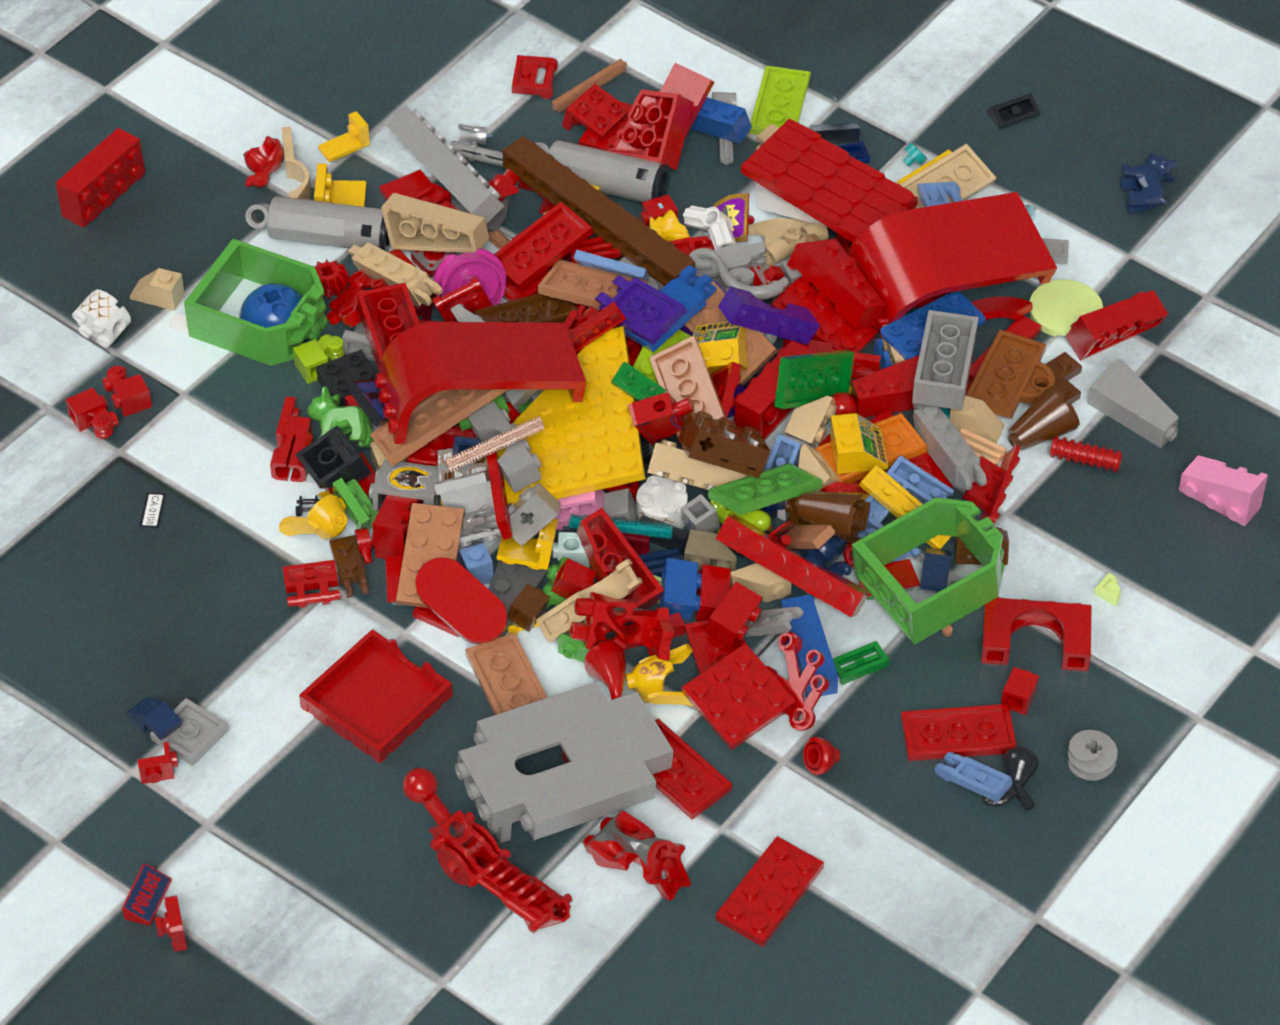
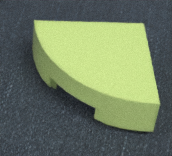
M1109 572L1095 587L1094 594L1114 606H1117L1119 603L1121 591L1117 578Z

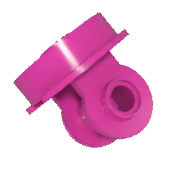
M477 249L476 252L463 253L458 256L455 254L443 255V260L437 267L434 275V281L439 284L443 292L440 295H436V297H442L471 282V278L477 276L492 305H497L500 303L506 287L505 269L501 261L486 249Z

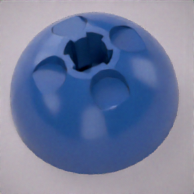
M271 283L260 286L245 298L240 308L239 319L265 328L284 324L303 296L294 288L284 284Z

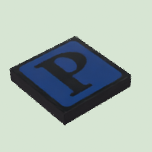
M374 379L352 381L346 386L376 427L383 426L388 422V418H384V403H380L379 400L380 389H376Z

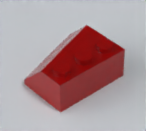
M641 90L627 114L628 120L623 129L619 128L616 134L617 140L612 149L608 148L607 151L667 164L670 170H677L694 102L680 94Z

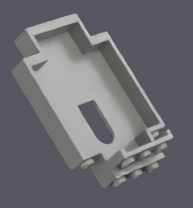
M593 682L477 721L476 733L474 734L476 746L458 751L455 771L458 778L464 780L469 798L475 800L481 819L487 821L490 833L495 834L500 843L511 839L512 823L521 821L523 829L529 831L533 840H537L654 799L656 780L652 774L671 768L674 751L638 692L607 701L597 683ZM557 745L562 747L570 761L569 763L534 775H524L515 767L518 759Z

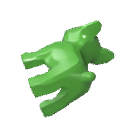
M327 386L323 387L322 395L313 398L312 403L307 409L309 417L320 424L322 433L320 437L338 425L344 435L351 433L349 441L359 442L360 448L370 447V443L373 442L370 434L373 431L370 419L363 409L359 406L339 407L340 395L337 394L331 397Z

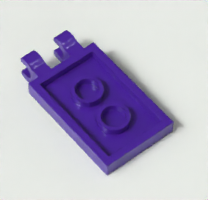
M618 275L612 281V284L618 287L616 290L618 294L612 299L604 292H601L595 298L601 304L599 306L601 310L615 301L626 317V320L618 325L623 326L624 329L651 345H654L687 312L683 304L636 277L629 282Z

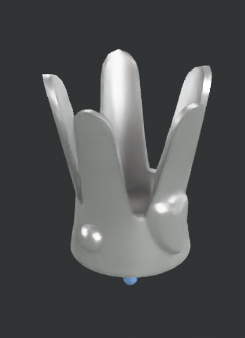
M458 125L460 130L472 132V134L460 135L457 140L459 143L472 142L467 144L485 145L486 137H492V135H486V127Z
M487 505L476 513L466 514L463 518L465 530L470 534L481 531L494 532V530L488 528L498 527L496 521L485 522V518L495 514L494 508L483 511L488 507Z

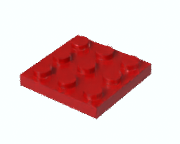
M746 643L685 684L681 691L731 751L796 706L794 698Z

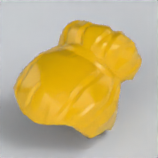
M669 210L663 217H658L656 220L650 218L649 228L655 230L666 241L690 237L686 226L679 223L672 210Z

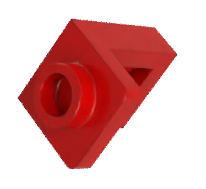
M169 742L163 743L165 755L137 759L142 784L175 779L173 768L178 767L176 751H170Z

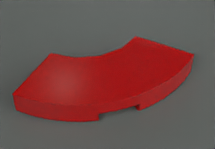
M989 297L971 302L985 316V320L1001 317L1017 320L1033 310L1032 302L1016 297Z

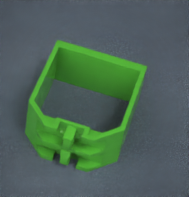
M232 239L184 302L189 337L270 366L294 360L293 348L303 344L302 342L305 339H315L317 341L321 336V332L328 325L324 314L326 305L322 298L324 289L315 267ZM243 279L261 285L271 283L288 285L303 296L286 323L268 328L220 312V309Z
M935 497L852 544L855 577L914 645L989 603L999 595L1005 568L1002 562L1004 550L1001 548L1003 535L994 527V523L989 517L980 521L974 518V516L980 514V510L971 501ZM937 535L959 537L984 567L919 604L911 598L884 567V565Z

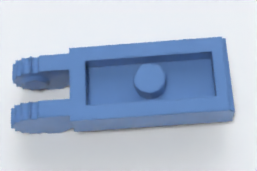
M951 752L944 756V760L948 765L939 763L934 768L935 773L941 779L956 783L995 802H998L1012 786V778L973 759L964 758Z

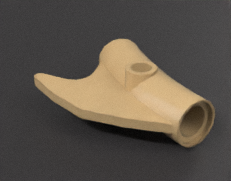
M773 218L748 226V235L764 237V246H766V254L764 256H766V265L769 267L789 257L797 243L805 242L807 235L816 234L821 240H828L827 227L816 222L810 223L798 219Z

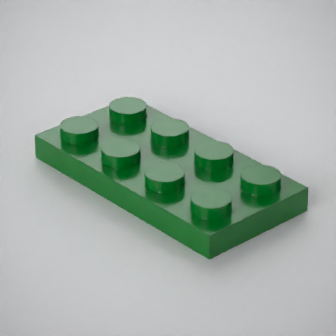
M841 350L781 357L774 407L781 409L800 407L826 396L831 397L837 392L849 393L854 352Z

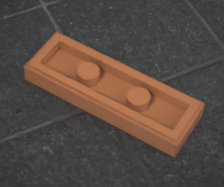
M794 525L785 534L791 538V543L786 548L819 549L835 534V530L831 525Z

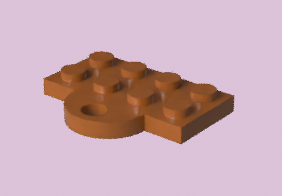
M999 330L966 396L983 400L995 414L1012 419L1020 402L1031 404L1045 389L1054 386V373L1047 365L1040 362L1046 351L1047 344ZM1037 383H1043V384H1045V385H1047V386H1046V387H1038V386H1036L1035 384H1037Z

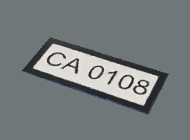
M147 492L139 527L159 528L166 493Z

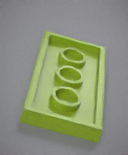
M766 66L751 118L752 128L749 134L759 135L770 124L780 128L789 118L799 123L811 72Z

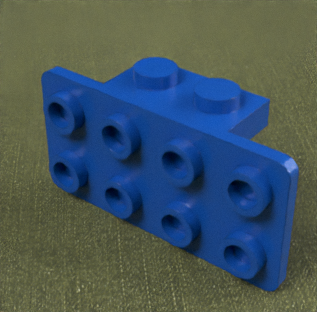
M955 291L882 327L880 335L905 360L920 355L929 310L979 317L978 327L985 323V316L960 291Z

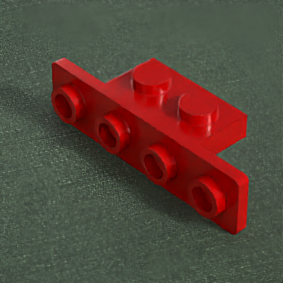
M1017 444L1004 455L1000 467L983 456L979 458L980 467L986 475V485L979 486L977 482H972L971 489L965 490L963 498L984 510L980 520L989 517L995 524L999 518L998 508L1006 499L1005 489L1012 482V470L1015 469L1020 461L1018 454L1021 447Z

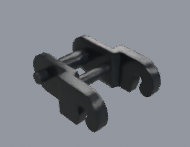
M315 495V499H302V496H299V500H296V503L299 504L295 510L296 517L302 516L303 512L310 511L312 507L303 508V505L316 504L321 500L318 499V495Z

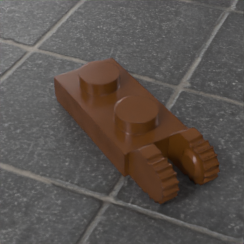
M355 535L329 540L341 586L344 587L346 597H353L351 584L359 582L362 594H368L366 572Z

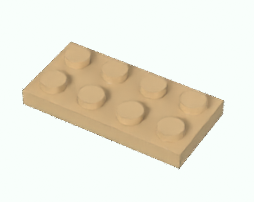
M965 144L900 185L912 191L914 196L918 197V205L914 208L916 209L923 207L917 193L918 184L956 182L960 187V195L964 201L993 184L996 177L974 151ZM947 195V197H948L950 203H952L953 201H952L951 197H949V196Z

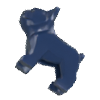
M1150 153L1145 164L1136 167L1122 165L1123 177H1120L1119 183L1121 191H1128L1129 202L1126 203L1128 214L1143 213L1146 210L1158 207L1160 204L1164 205L1167 203V199L1163 197L1161 182L1169 183L1175 180L1174 176L1170 173V169L1178 164L1177 160L1168 161L1164 155Z

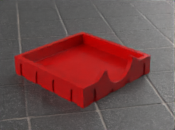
M373 629L299 694L300 707L304 711L311 713L314 718L324 725L331 727L334 732L344 739L351 741L355 747L365 754L372 756L380 764L409 735L411 736L427 718L429 719L438 711L445 701L447 702L453 697L452 683L436 673L430 663L426 661L423 667L416 666L402 654L395 639L388 640Z

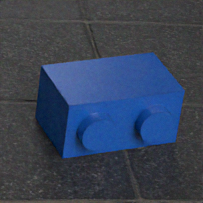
M672 558L666 559L661 576V586L664 591L660 598L659 608L668 607L669 615L679 612L683 620H690L693 612L698 611L700 596L696 595V589L700 587L701 574L697 573V562Z

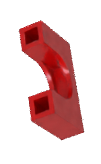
M995 598L984 605L981 663L1008 665L1011 635L1019 628L1037 625L1053 631L1060 639L1062 645V670L1088 672L1091 658L1092 605Z

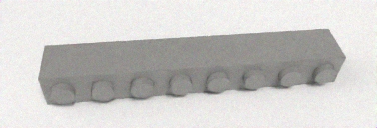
M405 106L386 124L471 214L485 217L487 224L504 207L498 200L501 195L492 186L487 189L490 184L448 141L443 144L446 139L416 109L412 112Z

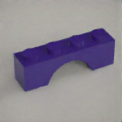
M732 286L729 287L718 306L731 324L806 345L809 344L820 326L808 308L788 303L785 310L777 309L762 302L751 292Z

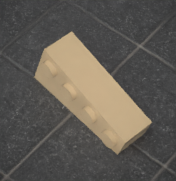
M393 193L381 207L392 249L469 253L481 249L489 240L485 217Z
M662 440L661 444H655L647 472L707 490L748 476L689 458L684 450L676 448V443Z

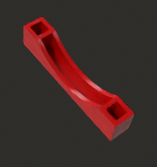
M736 514L727 516L715 538L849 617L858 615L870 593L849 579L826 570L796 554L764 533L757 526Z

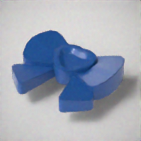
M877 338L874 344V355L881 356L880 366L884 369L892 366L889 351H883L882 349L883 339Z

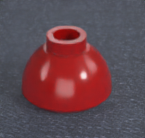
M812 737L804 747L803 760L807 770L813 775H821L828 772L840 759L838 748L834 747L832 743L824 738Z

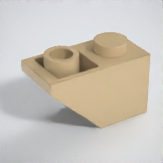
M826 396L795 408L784 432L816 447L817 443H821L826 435L827 429H825L828 419L831 420V416L836 413V401L832 397Z

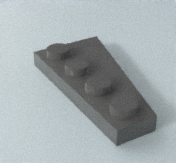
M499 560L488 589L502 601L508 616L511 604L524 587L530 584L540 589V584L544 578L547 579L546 574L548 570H534L521 564L509 565ZM507 619L506 628L500 637L508 633V628L514 624Z

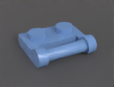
M956 182L921 183L917 185V193L923 207L950 203L947 195L951 197L953 202L963 201L960 195V187Z

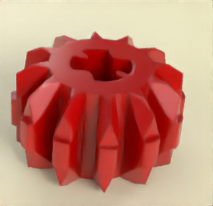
M326 259L324 263L317 261L314 267L324 289L323 297L327 296L329 299L334 295L338 297L341 292L346 290L349 274H347L344 264H339L337 260L329 262Z

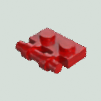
M335 560L282 567L286 594L297 592L296 596L287 597L288 607L299 606V608H305L308 604L322 603V605L330 604V601L341 600L339 590H328L329 587L338 586ZM320 589L321 591L318 593L305 594V591Z

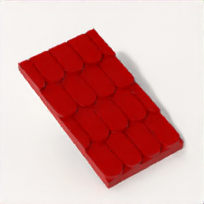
M790 118L741 165V173L756 182L758 209L810 223H819L832 229L852 243L864 230L877 221L897 212L914 209L918 205V197L914 196L912 191L887 179L882 172L849 156V153L844 149L821 138V134Z

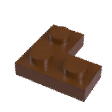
M1064 352L1045 365L1054 373V387L1058 388L1065 395L1062 400L1068 405L1069 403L1073 404L1081 397V391L1072 385L1069 380L1081 373L1082 365ZM1037 383V384H1035V385L1038 386V387H1046V386H1047V385H1045V384H1043V383Z

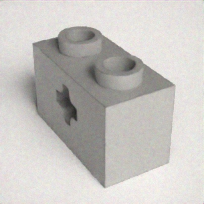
M540 483L533 488H526L514 505L512 503L508 504L513 533L512 538L521 546L559 515L561 503Z

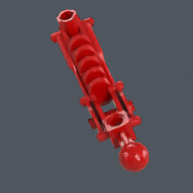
M415 768L408 772L403 779L402 789L410 801L423 803L437 823L429 829L435 838L430 842V847L437 851L438 862L449 878L460 885H467L470 888L479 883L497 896L508 909L524 919L528 930L532 933L537 932L539 929L564 923L570 918V903L573 901L570 894L560 895L538 878L526 874L509 862L507 859L511 856L510 852L507 849L501 850L489 831L474 822L475 817L471 812L463 814L461 810L449 813L436 794L438 781L430 770ZM450 825L455 830V837L450 833Z

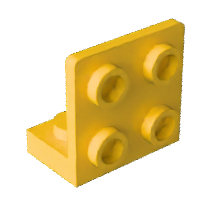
M317 163L314 201L365 207L366 181H332V173H328L327 163Z
M553 519L546 527L541 529L538 539L531 538L523 546L513 538L506 540L501 538L496 559L509 565L521 564L534 570H548L558 519Z

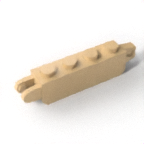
M369 242L363 247L354 244L348 250L349 254L352 255L351 259L359 271L364 270L366 274H369L371 279L383 278L388 286L406 283L413 305L420 307L422 304L429 306L432 303L430 296L433 293L440 295L443 292L439 284L431 280L426 272Z

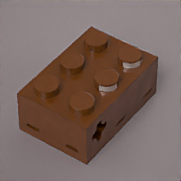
M689 411L678 437L689 458L758 479L770 453L765 440L756 428L751 426L742 428L725 418H722L721 421L713 419L710 414L703 411H698V413Z

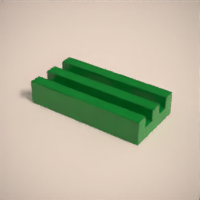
M877 641L832 658L841 685L889 666V658ZM876 652V654L871 655V656H869V657H867V658H864L865 656L870 655V654ZM852 661H855V662L852 663V664H849V665L844 666V667H842V668L840 667V666H843V665H845V664H848V663H850V662H852Z

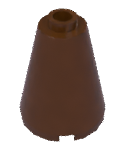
M1050 386L1045 389L1010 427L1007 439L1012 447L1017 444L1021 447L1020 450H1025L1055 438L1056 435L1062 436L1078 428L1077 426L1080 425L1078 415L1071 403L1066 405L1062 400L1065 395L1058 388Z
M805 492L796 499L795 511L799 518L812 525H831L835 530L833 536L853 544L861 539L857 537L860 530L865 531L867 527L870 502H866L865 499L869 498V495L863 493Z

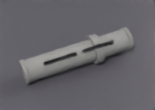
M452 140L451 145L469 162L479 161L503 167V161L488 158L489 155L503 159L502 152L481 148L475 143L469 145ZM465 150L480 153L481 156L465 152Z

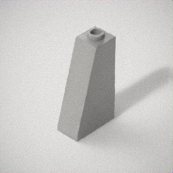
M1121 359L1114 363L1090 386L1087 404L1158 447L1162 448L1168 441H1173L1177 436L1179 417Z

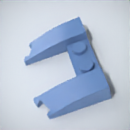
M901 455L887 472L890 477L922 504L935 497L947 499V496H953V489ZM871 495L865 500L870 502V514L865 531L860 530L857 536L860 538H864L884 527L881 524L890 514V511ZM914 548L891 562L900 561L910 555L916 558L921 554V550Z

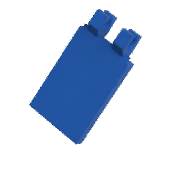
M687 266L680 272L679 279H672L660 290V292L683 304L687 312L654 345L624 329L626 336L654 352L707 305L705 300L717 290L711 284L712 278L706 274L699 277L695 275L697 271L694 267Z

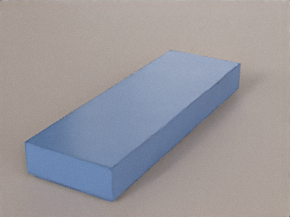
M576 250L574 259L579 265L632 278L636 277L647 281L649 276L645 268L579 250Z

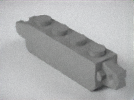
M744 242L714 250L721 257L729 272L738 267L750 269L753 264L762 266L766 264V256H764L766 254V246L760 243L745 246ZM702 258L701 260L712 261L713 266L707 270L696 269L697 273L695 275L702 277L706 274L712 280L725 287L726 284L721 279L715 261L709 258ZM650 275L648 276V285L659 291L664 287Z
M913 403L914 429L926 443L928 454L953 487L962 486L964 490H969L972 487V482H977L979 486L986 485V475L980 467V459L941 408Z

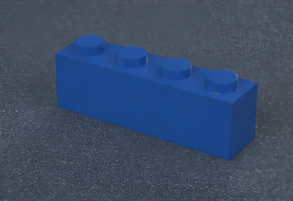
M707 97L690 129L740 144L752 128L745 108Z
M806 595L781 600V608L799 607L804 612L800 618L793 619L790 622L792 629L789 631L799 635L802 639V648L797 653L800 676L808 664L806 662L807 653L810 650H817L823 653L825 660L823 665L818 667L814 676L822 675L829 681L828 689L821 696L837 694L838 674L813 596ZM818 655L813 657V663L818 659ZM822 680L818 682V688L822 685ZM810 683L804 692L806 699L812 691Z

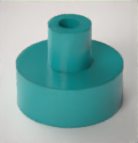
M912 142L904 148L908 155L903 161L909 167L915 161L922 165L927 160V157Z

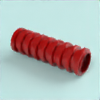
M1057 435L1053 438L1050 449L1051 458L1057 456L1059 460L1066 458L1067 462L1074 460V463L1082 462L1084 466L1086 463L1090 467L1096 465L1098 469L1104 467L1106 471L1113 469L1114 473L1119 470L1122 459L1121 450L1114 452V449L1106 450L1104 446L1098 448V445L1093 447L1090 446V443L1084 445L1082 441L1075 443L1074 439L1067 441V438L1059 439Z

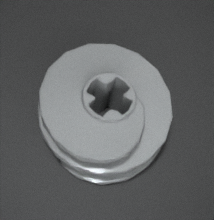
M1080 731L1072 737L1069 743L1068 766L1070 771L1078 778L1087 781H1097L1106 778L1113 772L1116 766L1118 754L1116 744L1108 735L1101 731Z

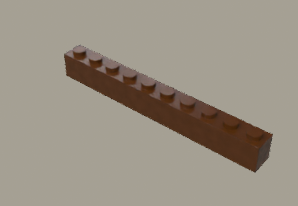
M522 136L502 150L503 167L505 169L512 170L520 177L521 181L555 206L560 202L565 204L592 227L594 235L603 238L605 243L613 245V249L617 248L620 250L621 255L636 266L645 268L649 275L663 286H666L672 279H679L680 272L690 265L695 268V261L692 257L685 255L673 243L666 241L655 230L650 229L637 217L625 211L621 205L614 203L603 192L598 191L585 179L573 173L569 167L562 165L551 154H547L539 148L535 142Z

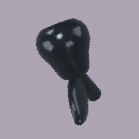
M1015 747L1009 749L1004 754L1003 767L1005 774L1012 778V786L998 802L984 797L983 802L989 806H1001L1017 796L1026 811L1032 809L1035 804L1024 786L1038 768L1039 761L1037 756L1025 748Z

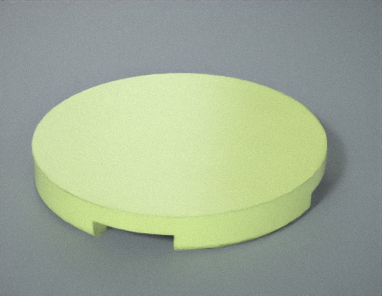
M1060 279L1042 284L1033 292L1030 298L1033 310L1030 311L1031 320L1042 325L1041 331L1057 337V335L1066 336L1071 329V324L1077 321L1081 315L1103 308L1099 295L1092 288L1074 280Z

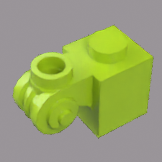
M326 334L319 341L314 339L293 348L295 366L307 384L317 380L316 366L327 363L328 359L332 361L344 356V344L340 337Z

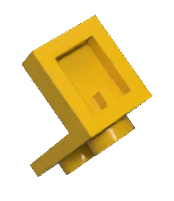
M357 111L348 114L349 125L347 126V133L318 145V150L328 162L335 161L370 145L368 124Z

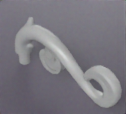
M699 248L692 251L689 255L695 261V269L699 270L711 269L713 266L712 261L701 260L702 258L714 260L721 279L728 288L732 286L749 291L759 300L773 298L781 294L783 289L789 285L787 278L783 277L767 285L749 286L754 281L753 271L748 268L738 267L729 272L721 257L714 250Z

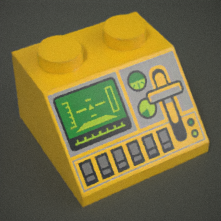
M729 321L697 325L695 327L693 336L699 342L710 374L731 362L741 365L740 370L748 369L745 327L731 324Z
M856 413L831 416L830 438L837 474L871 471L875 465H878L882 470L888 469L881 428Z

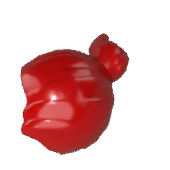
M266 136L263 145L251 148L243 153L247 168L255 174L248 176L245 186L247 188L250 186L266 187L269 183V175L281 167L284 159V148L278 139Z

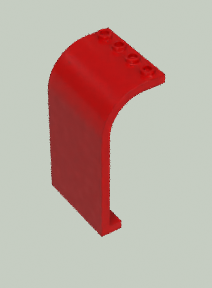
M1018 192L894 213L864 230L855 239L847 253L885 303V307L874 326L879 335L883 325H888L901 319L912 307L933 296L1034 277L1038 278L1040 284L1050 282L1057 270V266Z
M428 322L413 326L392 340L383 354L380 373H376L375 376L376 389H380L379 400L380 403H384V418H388L389 434L393 435L395 444H405L409 418L413 410L422 400L434 393L453 389L568 390L572 402H583L586 379L565 323Z

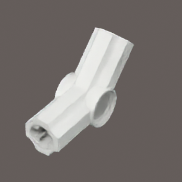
M691 205V207L685 209L683 214L684 224L687 227L709 231L715 250L736 244L731 230L732 220L718 208H703Z

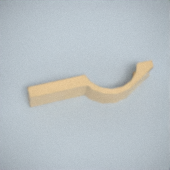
M282 127L287 178L296 179L302 183L296 190L289 192V198L310 200V174L303 163L294 159L291 127Z
M630 559L616 566L615 571L600 582L575 593L536 619L548 643L557 640L561 633H568L572 622L583 623L585 621V616L576 615L574 612L576 598H589L590 592H595L612 598L623 599L642 583L641 578H637L632 570Z

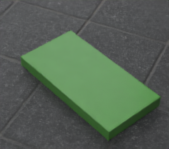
M787 463L761 472L759 479L747 476L710 488L708 490V498L742 515L800 496L805 492L821 489L822 479L791 463Z

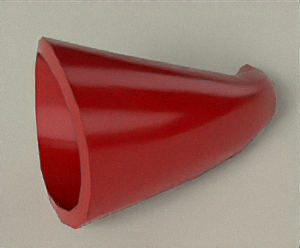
M600 643L592 647L586 654L584 660L585 670L593 680L600 681L608 687L611 700L621 697L623 692L626 654L623 648L616 643Z

